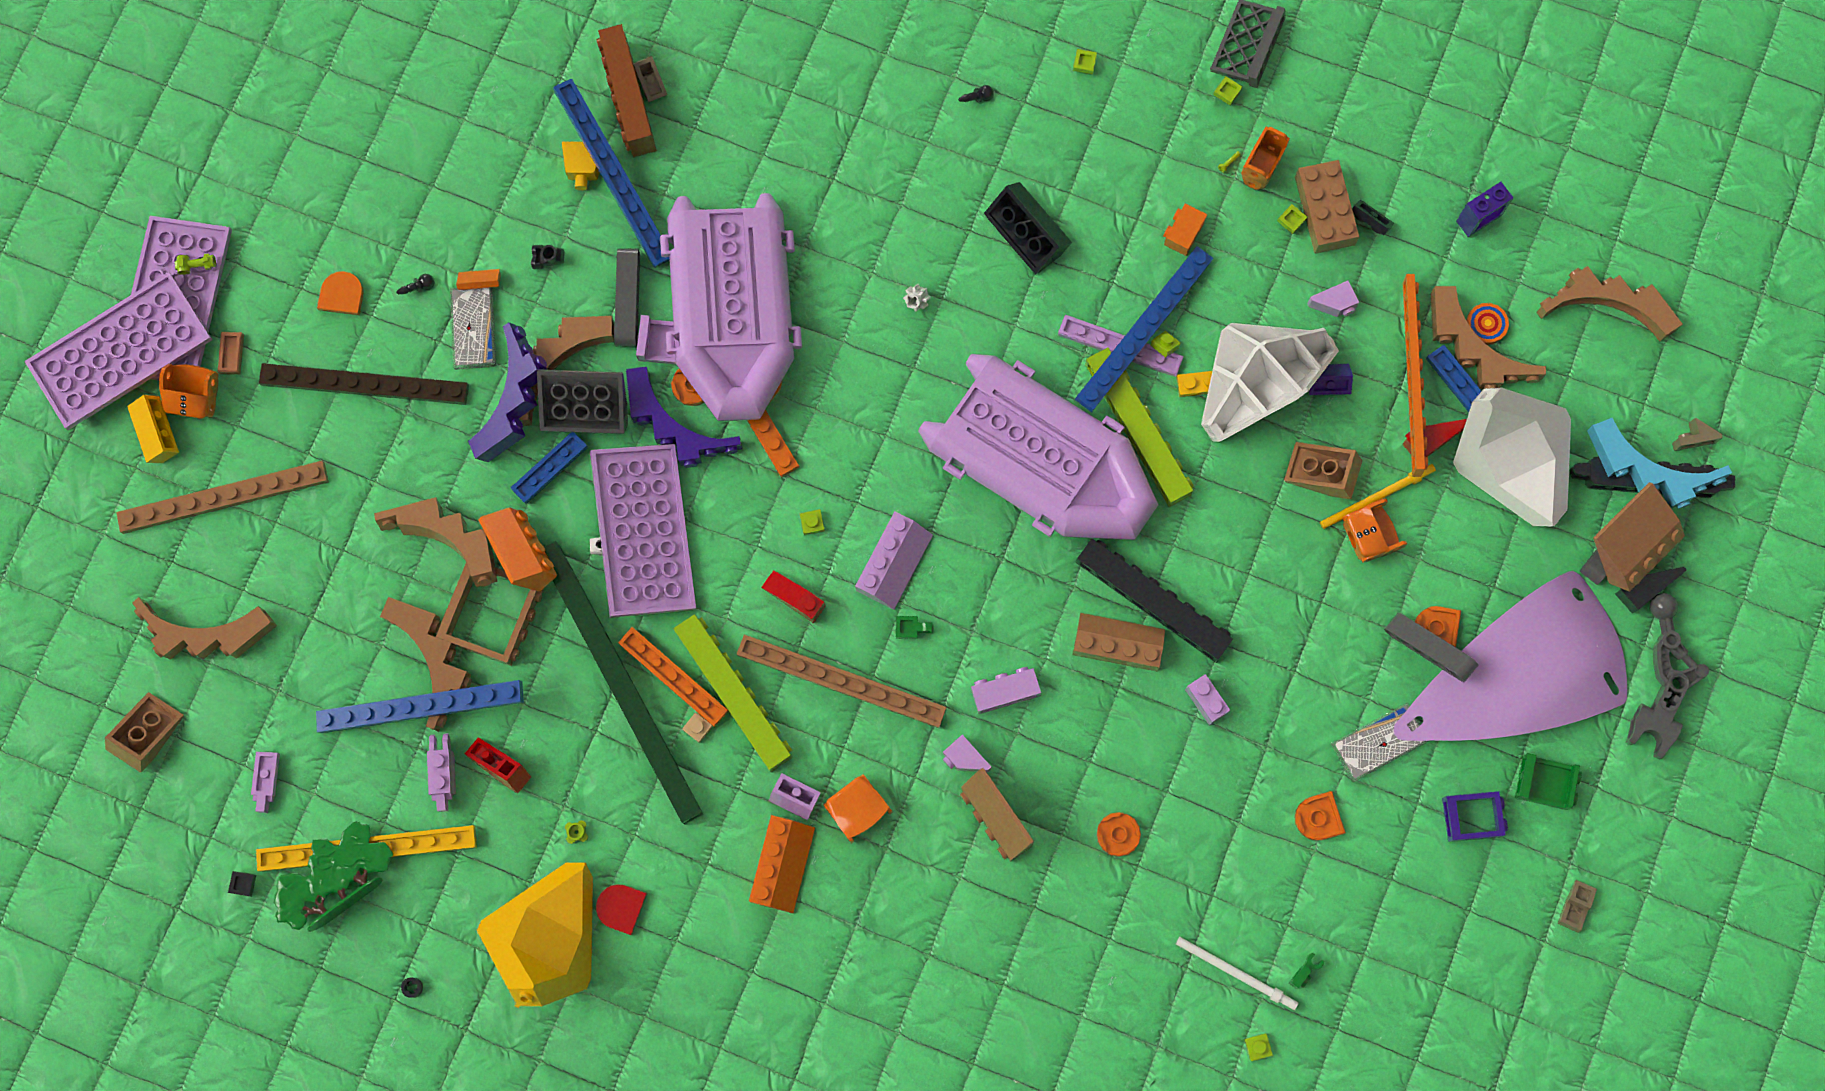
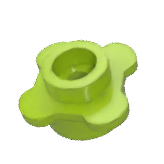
M580 820L578 823L568 822L565 825L568 843L573 844L575 841L585 842L588 839L585 831L587 826L585 821Z

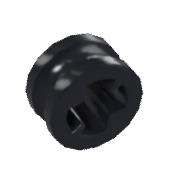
M413 977L405 979L401 985L402 994L409 998L419 996L423 991L422 982ZM411 981L413 984H417V989H414L415 993L413 994L411 991H407V986H410L409 983Z

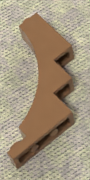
M436 497L374 513L375 521L381 531L399 527L403 535H416L435 539L454 549L466 561L476 587L488 586L491 583L498 582L492 546L484 530L468 532L466 522L461 513L444 517L442 507Z

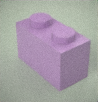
M1206 674L1186 687L1185 691L1209 726L1230 711Z
M781 773L770 795L769 802L808 820L821 792Z

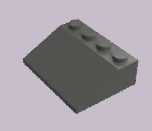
M537 370L540 431L625 433L628 426V409L623 372Z

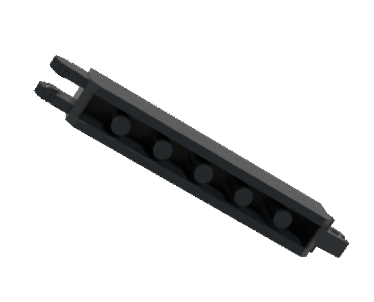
M1599 456L1593 457L1587 463H1577L1569 470V475L1572 479L1585 480V485L1589 489L1639 493L1630 473L1617 477L1616 474L1608 477ZM1666 461L1657 462L1658 465L1685 473H1709L1719 469L1714 468L1713 465L1692 467L1690 463L1671 465L1670 462ZM1727 476V481L1717 486H1714L1713 483L1706 485L1707 489L1696 493V497L1711 498L1719 491L1733 490L1735 488V476Z

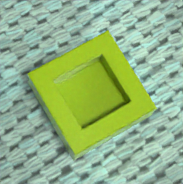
M1077 49L1073 71L1093 74L1097 52Z
M1225 76L1214 91V96L1231 106L1241 92L1242 86Z
M1291 204L1278 218L1277 222L1294 234L1307 220V216Z
M1164 331L1152 339L1150 346L1166 358L1179 349L1181 342L1167 331Z
M820 509L799 513L804 535L825 531Z
M1267 1033L1244 1039L1250 1061L1273 1056Z

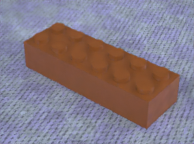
M620 24L598 30L600 38L596 40L602 55V63L607 74L606 78L612 93L611 97L616 109V116L621 127V135L626 150H631L633 157L657 151L623 26Z

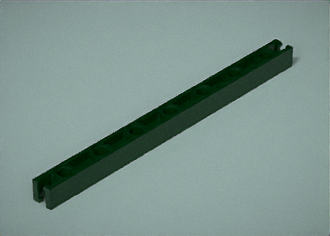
M555 541L544 547L545 553L553 563V568L557 574L553 582L680 821L685 825L703 815V812L564 552Z

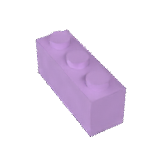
M1028 667L1017 669L1015 674L1009 676L1007 673L999 674L992 681L987 682V679H982L974 682L975 686H971L978 714L1041 696L1034 668L1028 669Z

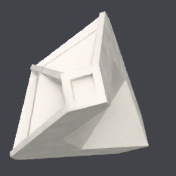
M1230 323L1221 330L1201 422L1202 427L1212 441L1220 442L1307 393L1339 352L1334 340L1327 334L1324 328L1302 330Z
M1504 388L1484 389L1472 402L1453 463L1458 473L1532 526H1555L1568 509L1571 418L1566 408Z

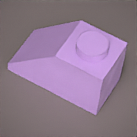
M1345 281L1311 296L1307 304L1310 308L1338 317L1354 313L1359 301L1349 281Z
M963 735L943 751L945 756L943 761L950 769L955 767L957 771L977 772L984 768L986 772H989L992 768Z

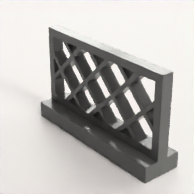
M1238 0L1210 71L1248 82L1249 86L1257 88L1285 21V8L1277 6L1275 9L1246 0ZM1241 7L1250 8L1252 13L1242 17L1239 12ZM1262 13L1271 14L1270 19L1262 23L1258 18V15ZM1255 17L1258 25L1248 29L1245 21ZM1242 24L1245 31L1235 35L1232 30L1233 27ZM1261 29L1263 36L1254 40L1251 33ZM1248 35L1251 42L1240 46L1237 39ZM1235 41L1238 48L1227 52L1226 44ZM1254 46L1256 50L1255 55L1247 58L1244 50ZM1240 52L1244 60L1233 64L1230 57ZM1226 58L1231 65L1224 69L1217 67L1218 63ZM1247 64L1249 70L1247 75L1238 73L1236 68Z

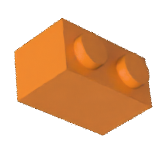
M1186 203L1182 210L1178 208L1173 217V220H1175L1173 226H1168L1163 235L1166 238L1164 245L1187 256L1206 221L1207 214Z

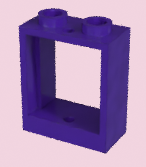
M1499 182L1468 202L1456 222L1467 237H1470L1501 217L1514 197L1504 184Z
M1499 791L1454 795L1442 798L1448 842L1506 836L1505 832L1508 831V824L1506 818H1503L1502 813L1505 803ZM1492 799L1496 831L1461 834L1456 802Z

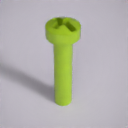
M1237 151L1224 164H1219L1218 169L1222 173L1226 172V168L1241 155L1240 152Z

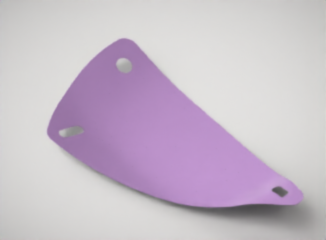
M1574 571L1566 572L1533 591L1495 620L1462 650L1479 665L1465 683L1442 670L1396 722L1394 734L1398 739L1407 741H1461L1500 738L1567 725L1623 705L1627 700V674L1622 646L1610 618L1585 580ZM1573 588H1577L1582 592L1584 596L1583 601H1578L1573 596ZM1605 672L1611 675L1619 689L1618 695L1612 693L1605 681ZM1417 716H1421L1423 723L1412 732L1407 724Z

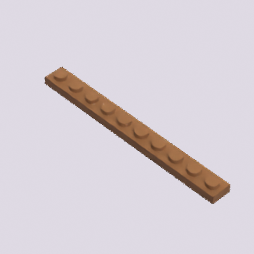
M318 461L116 512L119 530L124 534L328 483L325 462Z
M745 634L737 652L739 657L936 728H940L946 711L945 706Z

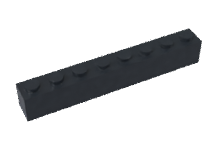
M1094 539L1090 540L1076 560L1079 566L1215 663L1219 660L1233 640L1230 637V632L1222 627L1217 628L1212 624L1213 621L1206 615L1200 616L1195 612L1196 609L1191 604L1179 601L1177 599L1178 596L1171 590L1167 589L1165 591L1162 589L1156 579L1152 577L1148 579L1142 574L1143 571L1139 567L1127 564L1122 555L1117 552L1114 554L1110 552L1104 542L1100 540L1095 541Z

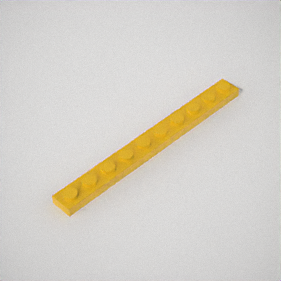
M474 825L372 836L369 840V843L385 842L393 852L392 857L477 848ZM340 840L329 841V842H331L333 845L338 846L339 843H340ZM312 843L256 849L257 871L308 867L309 857L313 855L311 850Z

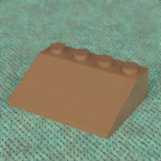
M1649 482L1593 539L1609 584L1630 592L1685 535L1676 514L1654 484Z
M981 768L961 786L962 793L960 796L966 805L971 803L975 809L972 813L979 823L984 822L988 828L985 832L991 841L996 840L1000 847L997 850L1004 860L1008 858L1011 862L1030 849L1034 841L985 769Z

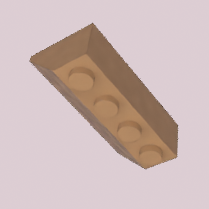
M1080 613L1072 655L1157 672L1161 662L1165 629Z

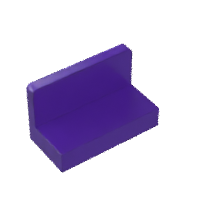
M1329 364L1308 391L1309 395L1352 394L1353 374L1350 365Z

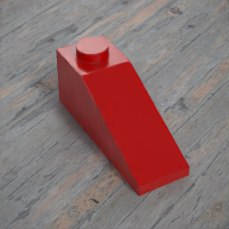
M1467 419L1426 426L1425 430H1423V437H1427V448L1424 450V457L1430 456L1464 430ZM1410 432L1405 435L1407 439L1403 442V446L1411 454Z
M774 570L761 587L813 624L826 607L823 600Z
M479 737L464 753L469 759L517 794L531 779V775L520 763Z

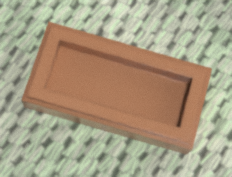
M221 332L218 361L219 374L241 373L244 340L242 332Z

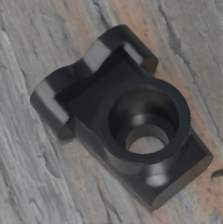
M533 245L532 269H543L544 266L564 263V249L555 248L552 245Z

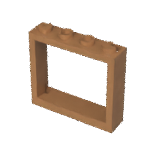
M466 563L436 637L448 641L459 648L512 666V663L519 657V646L527 637V626L535 617L536 610L534 609L537 602L542 600L541 596L544 590L539 592L530 589L504 655L451 636L474 582ZM495 567L498 577L509 580L504 570Z

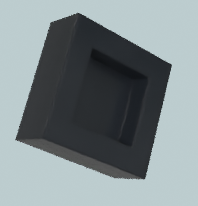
M232 871L228 893L252 897L256 875Z

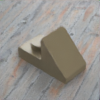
M652 56L633 63L636 75L648 102L667 95Z
M1694 418L1689 422L1691 432L1679 435L1672 445L1674 451L1715 444L1723 437L1721 433Z

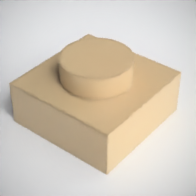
M695 712L682 730L700 743L713 726Z

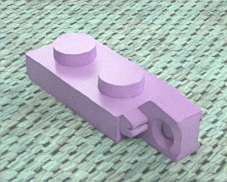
M256 752L251 795H253V801H257L255 811L258 813H268L269 802L274 801L280 758L279 753Z

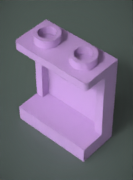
M641 315L636 351L638 361L676 364L675 354H667L666 332L674 331V323L672 321L651 320L650 316ZM675 339V348L679 347V341Z

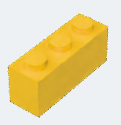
M143 395L127 406L146 463H164L179 453L166 413L162 409L160 396Z

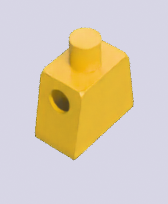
M562 142L565 172L568 179L575 180V189L587 190L588 180L598 179L599 170L583 142Z

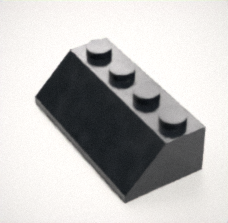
M1021 182L1007 185L983 213L1035 275L1058 259L1072 244L1070 239Z

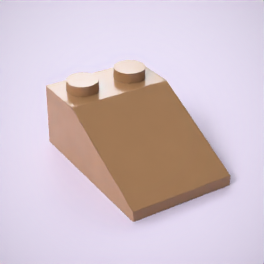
M1296 442L1284 481L1328 496L1351 499L1362 459L1356 450Z
M148 692L105 737V749L141 773L157 756L184 715Z

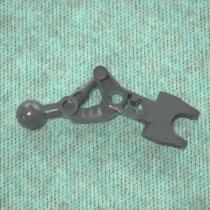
M1666 593L1657 594L1650 602V611L1653 616L1659 619L1661 635L1658 637V641L1653 648V663L1656 679L1662 686L1651 708L1643 703L1637 708L1630 722L1626 743L1632 745L1639 740L1644 732L1650 733L1656 740L1653 757L1657 759L1664 757L1682 730L1683 724L1673 718L1687 689L1709 674V668L1705 664L1698 665L1687 654L1689 651L1681 643L1680 635L1674 630L1673 617L1678 611V603L1672 595ZM1669 652L1678 660L1682 659L1689 669L1683 671L1672 669ZM1673 679H1676V680L1679 681V683H1680V688H1679V689H1676V688L1673 686V684H1672ZM1665 699H1668L1667 704L1670 705L1669 707H1666Z

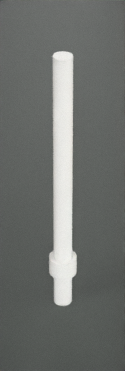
M1179 936L1176 945L1268 995L1269 999L1275 1003L1280 1002L1293 1010L1296 1009L1299 1002L1284 995L1282 990L1276 987L1273 989Z

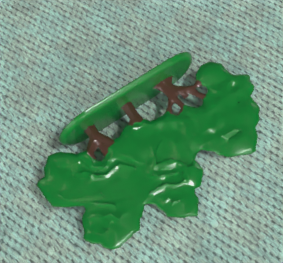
M353 822L342 832V838L338 846L333 845L328 839L313 840L311 847L313 855L308 860V867L311 869L310 875L301 876L297 873L281 875L278 878L277 892L274 899V904L278 908L275 914L277 922H287L292 929L300 930L307 923L308 915L320 914L309 925L308 931L312 932L323 927L382 883V878H375L367 882L368 873L388 870L389 858L393 856V852L385 842L369 843L371 838L370 826L361 824V822ZM360 868H363V870H364V873H363L362 876H361V874H360V872H359V869H360ZM354 880L362 885L346 896L345 890L351 881ZM332 892L338 893L342 900L329 910H326L323 906L325 897ZM319 896L322 899L321 903L317 901ZM307 901L314 902L318 906V908L314 906L312 907V909L306 907L304 904ZM303 909L306 910L308 913L303 915L301 911Z

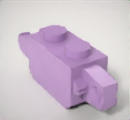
M449 733L444 734L442 737L443 750H437L436 736H429V751H427L428 793L431 795L432 801H436L438 812L448 811V800H451L452 796L456 793L454 752L451 751Z

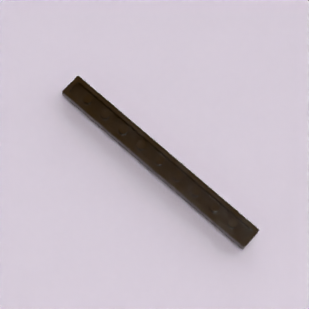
M262 363L259 384L261 386L466 405L469 388L467 382Z

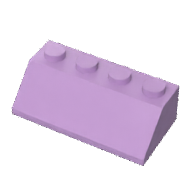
M894 511L855 585L856 591L895 610L933 534L915 521Z

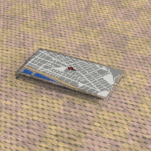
M493 287L467 290L450 288L454 369L497 366Z
M1408 703L1331 743L1352 782L1429 742L1400 740L1395 736L1394 726L1410 707ZM1414 718L1407 726L1413 732L1420 726L1417 718Z

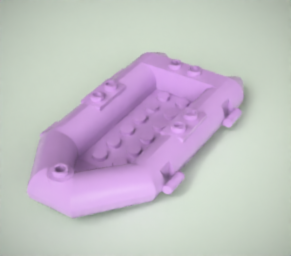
M769 193L761 194L754 208L696 210L689 197L680 196L676 199L667 218L668 235L660 236L661 256H670L674 331L666 332L667 354H675L677 366L717 421L759 420L794 360V349L802 348L801 327H792L786 253L795 252L794 233L791 230H785L783 211ZM784 237H786V247L782 245ZM669 242L674 246V249L669 251ZM792 332H793V343H791V342L789 341V335H791ZM675 339L679 341V347L675 348Z
M971 354L966 361V366L975 381L947 422L924 421L918 430L929 451L946 461L943 469L959 480H962L966 474L1035 518L1032 526L1049 537L1055 531L1063 537L1135 540L1157 508L1158 503L1130 440L1121 434L1125 426L1109 416H1106L1101 422L1033 380L1032 377L1036 371L1019 360L1011 366L994 355ZM1016 369L1027 375V377L1018 373ZM1105 424L1117 432L1114 433L1110 429L1106 428ZM952 464H955L956 466H958L959 468H961V469H963V470H962V471L959 470L958 468H956V467L953 466ZM1041 520H1043V521L1046 522L1047 524L1051 525L1052 528H1050L1049 526H1047L1046 524H1044L1043 522H1041Z

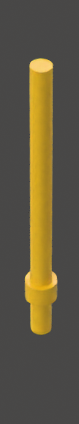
M1428 465L1427 470H1424L1421 477H1412V472H1410L1407 477L1320 521L1321 527L1325 529L1343 520L1342 517L1381 500L1410 484L1415 485L1422 481V478L1436 471L1434 465Z

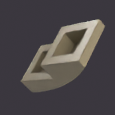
M1575 880L1557 924L1579 933L1582 930L1587 911L1591 909L1597 889Z

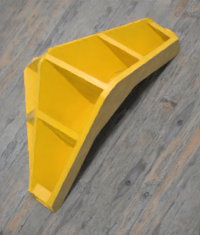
M586 863L563 864L482 919L478 926L477 932L511 993L517 1008L520 1006H545L588 988L591 980L593 876Z

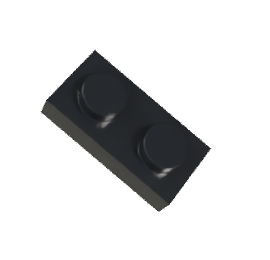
M1361 199L1352 208L1354 217L1370 225L1371 229L1378 234L1385 235L1394 225L1391 220Z

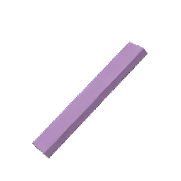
M1068 315L1064 316L1058 332V336L1100 351L1109 347L1111 352L1125 336ZM1146 344L1132 362L1176 377L1184 356L1172 353L1165 358L1151 347L1150 344Z

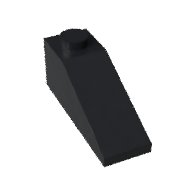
M1680 567L1647 574L1630 592L1620 588L1615 595L1633 614L1687 569Z

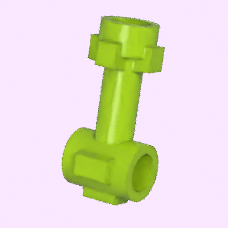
M209 253L204 254V257L193 260H190L188 255L177 256V261H175V269L180 275H188L191 273L190 268L205 267L206 270H212V267H216V258Z

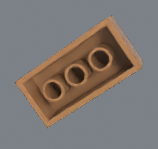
M1339 160L1298 168L1295 180L1303 211L1307 216L1306 223L1314 253L1355 246L1359 239V234Z

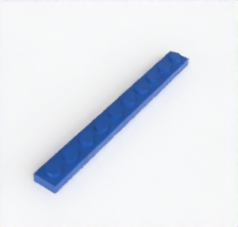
M571 78L554 86L553 91L653 267L655 268L669 261L670 256H661V235L573 79Z
M1196 246L1077 395L1075 400L1090 412H1093L1212 262L1213 257Z
M520 680L320 710L316 711L317 732L327 733L524 703L523 683Z

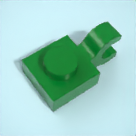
M896 616V639H918V632L933 633L932 622H918V616Z
M1310 953L1307 956L1305 963L1290 980L1289 984L1295 989H1298L1300 986L1304 988L1311 979L1309 976L1313 969H1320L1324 965L1323 960H1320L1317 965L1312 963L1314 953Z

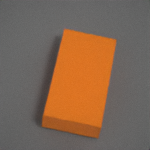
M500 269L458 272L457 289L498 287L501 277Z

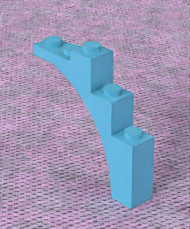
M1613 418L1594 424L1587 430L1608 477L1615 474L1617 477L1630 473L1638 492L1649 482L1653 483L1657 490L1661 489L1670 508L1677 506L1678 509L1690 505V500L1696 497V493L1707 489L1706 485L1711 483L1714 486L1720 485L1727 481V476L1732 474L1729 466L1709 473H1685L1658 465L1644 457L1627 442Z

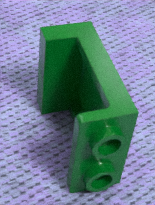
M1530 753L1523 755L1515 798L1563 810L1572 809L1578 800V793L1575 792L1576 786L1580 784L1582 772L1579 771L1580 765L1575 764L1572 766L1541 759Z

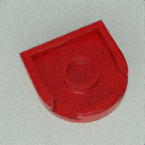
M612 885L606 888L597 899L596 912L598 918L607 927L632 935L647 893L625 885Z

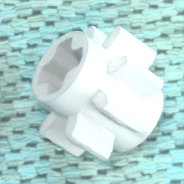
M917 284L905 290L907 295L903 299L907 304V308H912L917 312L920 308L924 309L928 306L926 301L931 296H928L927 288L920 287Z

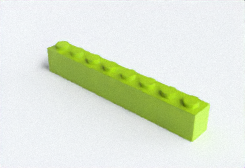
M1109 347L1086 359L1085 366L1091 376L1096 373L1112 353ZM1125 370L1104 398L1118 422L1125 426V434L1168 507H1171L1192 495L1193 483L1188 476L1185 477L1182 473V464L1177 458L1174 459L1172 456L1170 444L1167 440L1164 441L1162 439L1159 425L1156 422H1152L1150 410L1146 405H1142L1139 400L1141 398L1136 387L1132 388L1130 385V377Z
M695 614L674 627V631L770 772L774 771L792 758L790 752L793 750L786 740L781 742L777 736L780 731L774 722L768 723L765 718L768 716V713L763 706H757L753 701L756 698L750 687L745 689L741 683L744 681V678L738 669L732 670L729 665L732 661L727 653L721 654L717 648L720 646V643L714 634L709 636L706 632V629L709 628L702 617L698 619Z

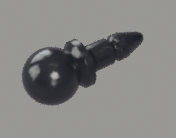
M983 85L980 88H975L972 93L964 94L958 101L969 102L976 100L978 103L990 101L994 96V91L991 86Z
M422 274L418 279H413L414 283L402 286L396 293L407 294L416 289L418 292H422V289L430 290L435 284L434 278L430 274Z

